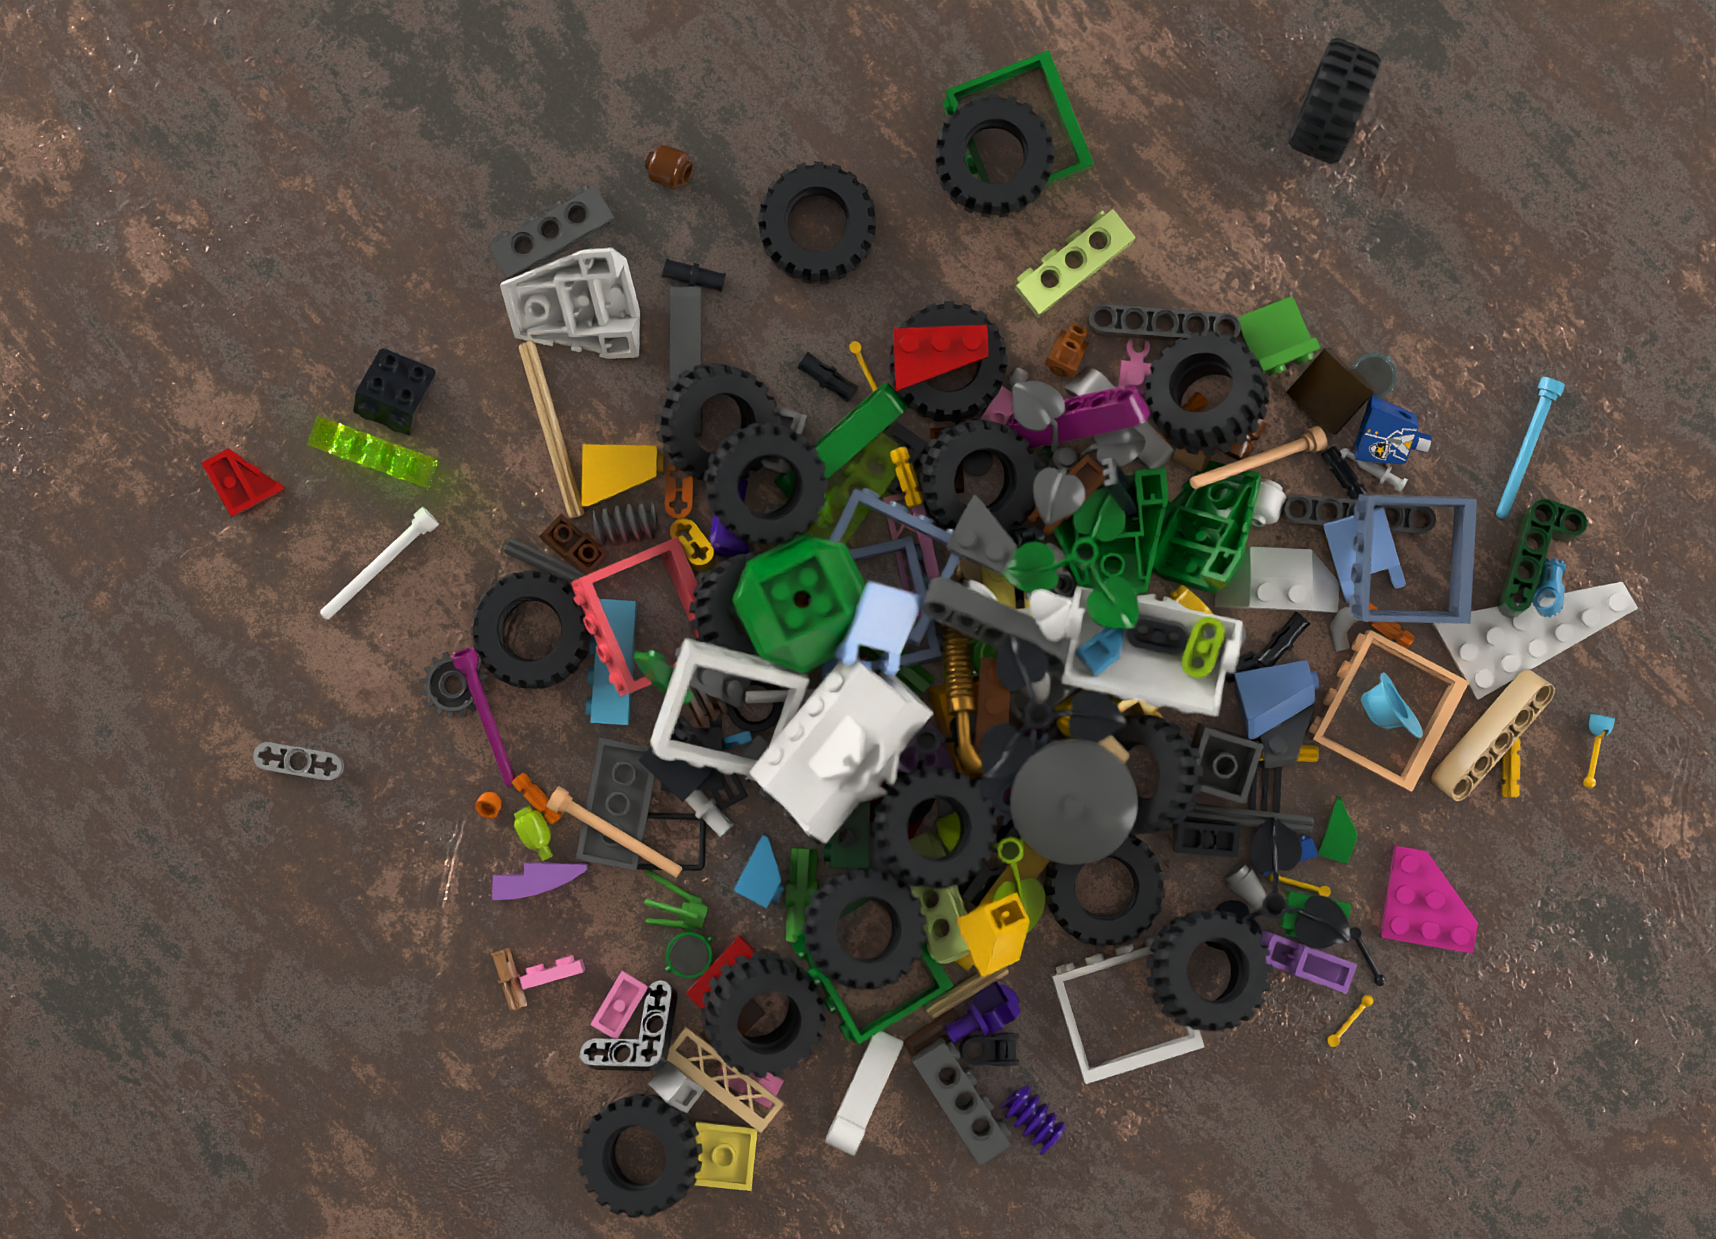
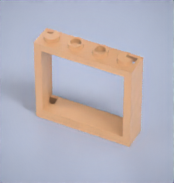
M1366 630L1364 634L1359 633L1351 646V649L1355 652L1350 661L1345 660L1337 673V677L1340 680L1336 688H1330L1325 695L1322 704L1326 705L1321 717L1316 715L1308 729L1312 733L1309 740L1401 789L1412 792L1469 681L1372 630ZM1371 644L1448 684L1401 776L1323 736Z

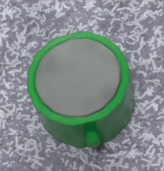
M684 931L676 935L666 950L668 967L665 969L668 973L673 971L674 974L685 979L696 978L702 975L710 967L713 960V946L711 943L714 939L711 936L707 938L704 934L697 931Z

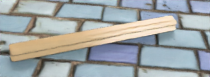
M528 341L519 345V351L568 517L570 519L580 518L585 515L584 508L581 506V497L536 344L533 341Z

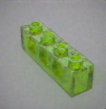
M318 415L307 445L427 490L439 462L428 455Z
M881 432L877 439L874 438L862 448L861 451L865 455L859 463L853 460L846 469L843 476L847 479L841 488L835 485L826 497V501L829 504L823 512L818 510L817 514L820 517L815 523L812 521L809 523L808 526L811 528L808 531V535L826 540L830 539L837 525L832 522L830 513L834 510L844 511L850 499L848 489L851 486L869 489L879 495L878 499H880L897 475L895 471L897 466L896 463L893 464L890 452L901 446ZM871 461L880 463L883 472L880 475L870 474L866 468L867 463ZM858 504L840 541L841 544H847L871 511L870 508Z

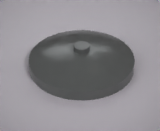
M1061 740L1038 749L1024 763L1020 771L1017 772L1011 791V814L1021 838L1039 855L1063 864L1090 863L1112 853L1129 835L1137 813L1136 787L1127 766L1109 749L1087 740Z

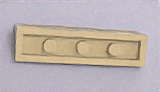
M687 1026L670 1046L667 1059L669 1062L760 1133L763 1132L784 1105L782 1100L750 1075L741 1074L736 1067L730 1068L725 1064L713 1046ZM686 1036L697 1043L699 1056L689 1057L678 1048ZM702 1048L711 1055H703ZM718 1059L722 1063L723 1075L713 1076L704 1069L703 1060ZM726 1067L732 1070L735 1074L727 1075ZM741 1077L747 1082L748 1094H736L729 1088L728 1079ZM751 1086L760 1093L752 1094ZM766 1097L775 1105L767 1116H764L753 1107L752 1098Z

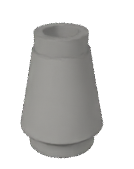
M1244 862L1233 867L1225 876V879L1228 881L1227 886L1254 909L1260 908L1266 894L1252 867H1247Z

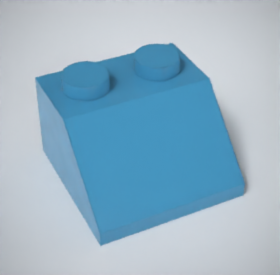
M765 833L762 835L734 889L738 894L765 908L768 907L770 902L776 905L785 886L780 884L783 876L769 835Z

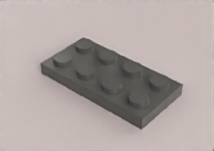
M600 737L585 809L642 843L655 776L638 759L650 747ZM582 823L575 859L637 871L639 855L586 823Z

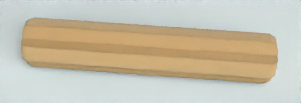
M1004 967L984 977H981L980 972L975 973L926 1003L925 1009L932 1019L937 1018L1009 973L1008 968Z

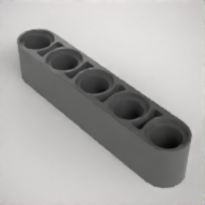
M670 286V382L677 383L680 380L678 376L685 370L693 371L694 366L702 364L701 286ZM702 404L694 418V436H702Z
M1100 304L1094 307L1088 317L1090 330L1102 336L1175 341L1183 337L1186 340L1191 338V333L1187 329V321L1191 319L1198 320L1201 323L1202 336L1207 335L1208 331L1218 332V323L1220 322L1231 324L1233 328L1232 336L1235 338L1241 330L1238 318L1229 313ZM1103 312L1109 315L1110 325L1107 327L1098 326L1094 320L1095 314ZM1126 316H1138L1141 320V327L1135 330L1128 328L1125 323ZM1159 317L1168 318L1172 324L1171 330L1168 332L1160 331L1156 326V320Z
M1294 495L1286 500L1281 515L1286 522L1293 525L1323 527L1324 524L1350 517L1355 503L1359 500ZM1296 501L1303 505L1304 514L1301 518H1295L1291 515L1289 507L1292 502ZM1323 504L1332 506L1335 511L1334 518L1331 521L1323 519L1320 514ZM1374 505V509L1383 506L1384 510L1389 509L1395 513L1396 521L1393 526H1389L1391 533L1419 535L1432 530L1436 523V515L1428 506ZM1416 512H1421L1425 515L1427 522L1424 528H1418L1414 525L1413 515Z
M937 577L930 581L922 606L923 612L928 617L998 649L1008 634H1015L1036 643L1044 650L1048 658L1049 667L1047 671L1055 672L1063 668L1071 642L1070 638L1065 637L1066 633L1057 641L1050 640L1043 634L1040 625L1036 623L1037 620L949 579Z

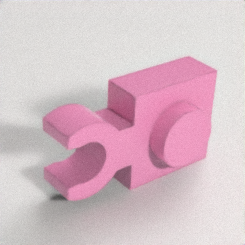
M1129 339L1126 344V353L1130 357V361L1121 360L1118 387L1134 385L1140 395H1145L1144 393L1148 390L1145 386L1146 377L1149 374L1151 375L1150 367L1152 363H1143V360L1149 353L1150 344L1148 341H1145L1143 351L1137 353L1132 348L1133 340Z

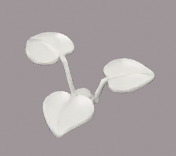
M971 579L962 581V586L997 601L993 593L981 583ZM1037 590L1030 596V608L1017 611L1026 615L1032 614V617L1037 620L1036 623L1040 625L1043 634L1048 639L1057 641L1066 632L1072 599L1059 597L1048 591ZM1046 674L1042 681L1031 683L1036 700L1046 702L1050 692L1048 674ZM1024 686L1020 691L1029 698L1027 689Z

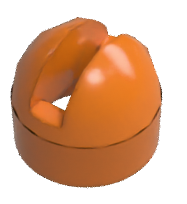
M484 792L475 803V810L480 816L493 819L501 809L502 800L495 792Z

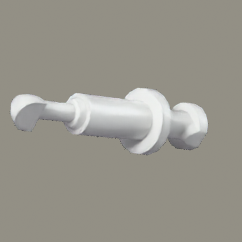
M1343 448L1340 450L1341 457L1345 458L1347 456L1358 462L1361 469L1380 479V485L1387 481L1395 486L1394 489L1401 493L1408 481L1406 478L1402 480L1390 473L1391 466H1388L1386 469L1376 462L1358 461L1349 449Z

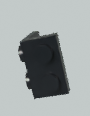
M380 349L356 390L353 413L360 415L363 419L372 420L387 426L392 431L410 436L415 427L417 409L431 386L436 371L427 365L388 349Z

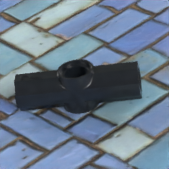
M1010 819L1005 826H1001L996 833L995 842L1000 844L1006 838H1015L1018 841L1021 839L1017 829L1013 826V820ZM989 847V851L998 853V849ZM1002 860L1000 867L990 870L985 866V861H983L980 865L982 869L976 875H970L967 877L968 881L958 885L960 895L977 907L999 875L1005 871L1008 863Z

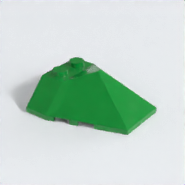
M1210 460L1202 473L1225 466L1226 464ZM1247 470L1197 489L1192 488L1190 477L1181 486L1183 491L1171 503L1169 501L1167 503L1152 572L1164 580L1215 594L1228 586L1243 560L1261 480L1259 473ZM1197 471L1192 477L1202 473Z
M1166 468L1134 470L1133 475H1126L1135 488L1137 514L1126 517L1123 532L1113 541L1101 542L1095 537L1093 539L1098 548L1095 564L1097 565L1098 575L1103 585L1108 578L1119 576L1132 585L1136 595L1147 594L1169 498ZM1105 482L1097 490L1105 488ZM1073 515L1067 521L1063 520L1054 530L1065 557L1071 555L1076 542L1081 539H1087L1089 536L1080 534L1074 529ZM1072 562L1068 563L1079 587L1093 590L1098 589L1090 569H1079Z

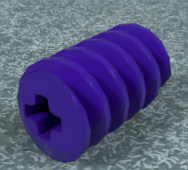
M1026 1085L1009 1095L998 1107V1110L1005 1107L1009 1108L1005 1118L1009 1119L1016 1116L1017 1120L1014 1127L1018 1128L1025 1125L1026 1128L1022 1136L1026 1137L1033 1134L1034 1138L1031 1145L1035 1146L1042 1143L1043 1146L1039 1152L1042 1155L1059 1140L1066 1125L1063 1121L1054 1124L1057 1115L1054 1112L1045 1115L1048 1105L1044 1103L1037 1106L1040 1097L1037 1094L1028 1097L1031 1087Z

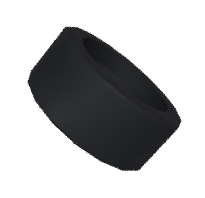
M746 677L752 680L749 686L759 685L767 690H780L778 684ZM784 702L773 703L772 711L767 718L753 722L742 717L736 707L725 703L728 709L727 714L732 723L741 730L752 733L766 731L773 727L779 720L784 706Z

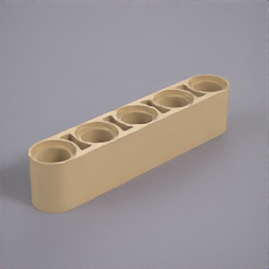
M1531 670L1520 672L1437 766L1432 774V784L1455 801L1465 799L1550 703L1555 692L1554 686Z

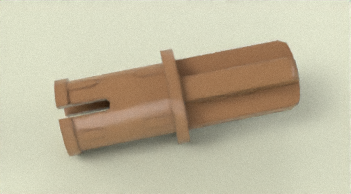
M506 948L492 953L491 956L500 978L497 982L502 984L509 1009L516 1011L526 1007L527 1001L519 979L522 975L517 973L511 949Z

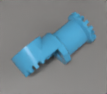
M1546 558L1540 575V583L1537 585L1532 603L1536 611L1545 618L1547 616L1551 618L1552 615L1555 617L1556 613H1560V609H1563L1565 586L1562 584V576L1566 571V563L1562 560L1556 559L1554 561V558H1551L1550 561L1549 558ZM1542 598H1556L1552 605L1548 607L1540 606Z

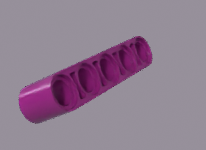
M1126 385L1063 399L1065 411L1054 420L1057 423L1059 443L1137 426L1147 420L1150 416V410L1136 386ZM1014 413L1009 417V426L1015 429L1018 435L1024 436L1027 439L1029 449L1052 444V428L1050 423L1042 431H1031L1018 423Z

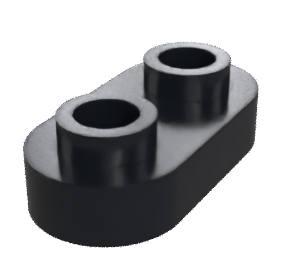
M1139 615L1136 626L1133 629H1127L1126 632L1128 641L1134 647L1168 655H1178L1184 652L1189 641L1188 629L1182 623L1147 615ZM1145 626L1149 631L1142 634L1138 632L1137 628ZM1175 632L1179 635V638L1171 640L1168 634Z

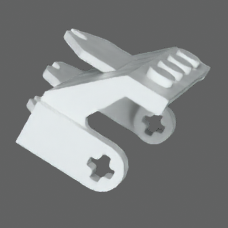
M1076 586L1065 635L1066 638L1071 639L1062 680L1063 684L1100 693L1114 694L1117 698L1123 700L1138 699L1156 707L1163 705L1175 707L1184 713L1198 712L1218 716L1226 672L1234 673L1241 642L1242 621L1189 610L1166 596L1163 601L1156 600V594L1137 596L1139 615L1182 623L1188 629L1189 638L1198 620L1204 617H1213L1223 624L1226 634L1213 671L1207 677L1193 678L1183 670L1182 657L1184 652L1178 655H1168L1136 648L1128 641L1127 629H1124L1121 658L1098 676H1095L1076 656L1075 651L1106 627L1098 625L1088 615L1086 602L1088 595L1093 589ZM1145 626L1137 628L1138 632L1142 634L1149 631ZM1207 628L1205 630L1204 636L1206 639H1212L1215 636L1214 628ZM1172 632L1168 634V637L1171 640H1177L1179 635ZM1202 657L1195 658L1193 661L1194 667L1196 669L1202 668L1204 666V659Z
M857 657L852 665L844 664L840 660L749 773L764 790L785 807L807 833L827 843L860 802L887 794V791L881 788L882 782L887 779V783L893 786L895 784L900 753L931 717L933 712L895 675H886L882 670L877 676Z

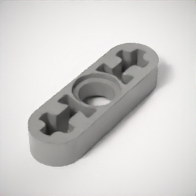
M264 742L259 744L253 753L255 764L259 768L321 780H335L344 771L342 758L332 752ZM268 747H270L271 753L283 755V749H287L283 761L284 768H280L282 761L270 760L269 765L265 764L266 760L261 758V752H266ZM296 752L303 753L307 758V765L302 770H296L291 766L290 759ZM313 754L318 755L317 762H328L329 757L332 758V763L337 765V769L331 771L330 775H326V769L314 767L315 774L310 773L314 764Z

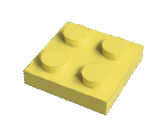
M696 1121L699 1135L695 1137L697 1144L702 1143L703 1153L698 1156L702 1166L700 1172L695 1175L697 1181L694 1185L752 1191L758 1131L750 1126Z

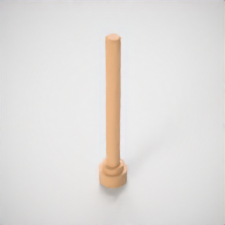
M1315 426L1305 430L1300 439L1191 477L1190 484L1192 488L1197 489L1303 450L1312 453L1319 452L1327 448L1326 435L1321 427Z
M561 786L556 788L546 805L547 808L555 813L560 811L564 814L566 811L675 878L679 876L682 871L681 866L573 802V797L569 796V791Z

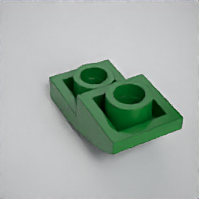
M649 650L648 654L636 651L634 659L642 673L659 691L666 695L672 679L671 675L675 668L666 664L667 658L655 651ZM686 690L682 703L689 705L694 693Z

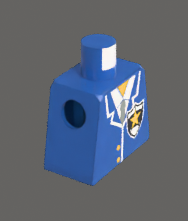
M1371 396L1353 445L1355 459L1358 461L1405 464L1411 449L1425 453L1428 452L1432 436L1418 432L1419 423L1414 413L1376 396Z

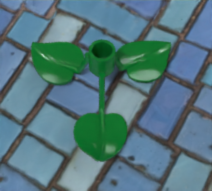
M1105 487L1095 491L1074 513V529L1080 534L1089 536L1087 539H1081L1075 543L1071 555H1067L1060 562L1054 563L1055 555L1050 547L1041 542L1026 543L1017 549L1004 573V577L1021 591L1031 594L1037 590L1049 592L1058 583V575L1055 569H1059L1072 562L1079 569H1090L1095 585L1098 587L1087 597L1086 607L1090 618L1098 625L1106 628L1133 629L1136 626L1139 616V604L1134 588L1127 580L1119 576L1108 578L1103 585L1098 575L1097 565L1095 564L1098 548L1093 542L1094 537L1101 542L1113 541L1121 535L1126 522L1125 512L1121 510Z

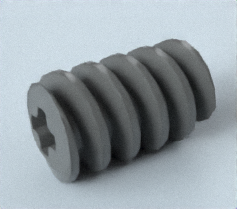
M655 501L651 502L650 510H646L643 502H640L637 512H634L631 504H627L626 512L623 514L618 505L615 506L613 515H610L607 508L603 507L599 517L593 508L594 530L600 546L606 545L607 537L610 538L613 545H617L620 535L625 543H630L632 534H634L637 542H642L644 532H646L649 540H654L656 531H658Z

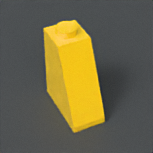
M583 444L581 506L583 508L595 507L657 480L658 472H664V453H659L658 446Z

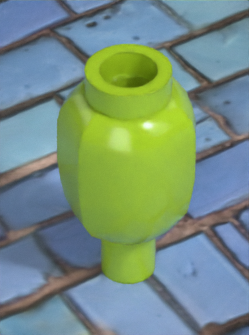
M530 805L515 812L516 820L514 826L525 846L530 850L537 851L542 861L551 858L553 854L548 846L551 834L542 814L537 810H532Z

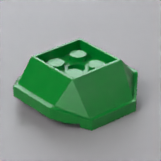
M804 533L802 536L799 535L793 538V541L783 543L747 561L732 602L762 660L801 674H806L837 658L835 655L836 649L847 635L867 586L846 545ZM808 594L811 596V604L804 609L797 608L794 605V601L798 595Z

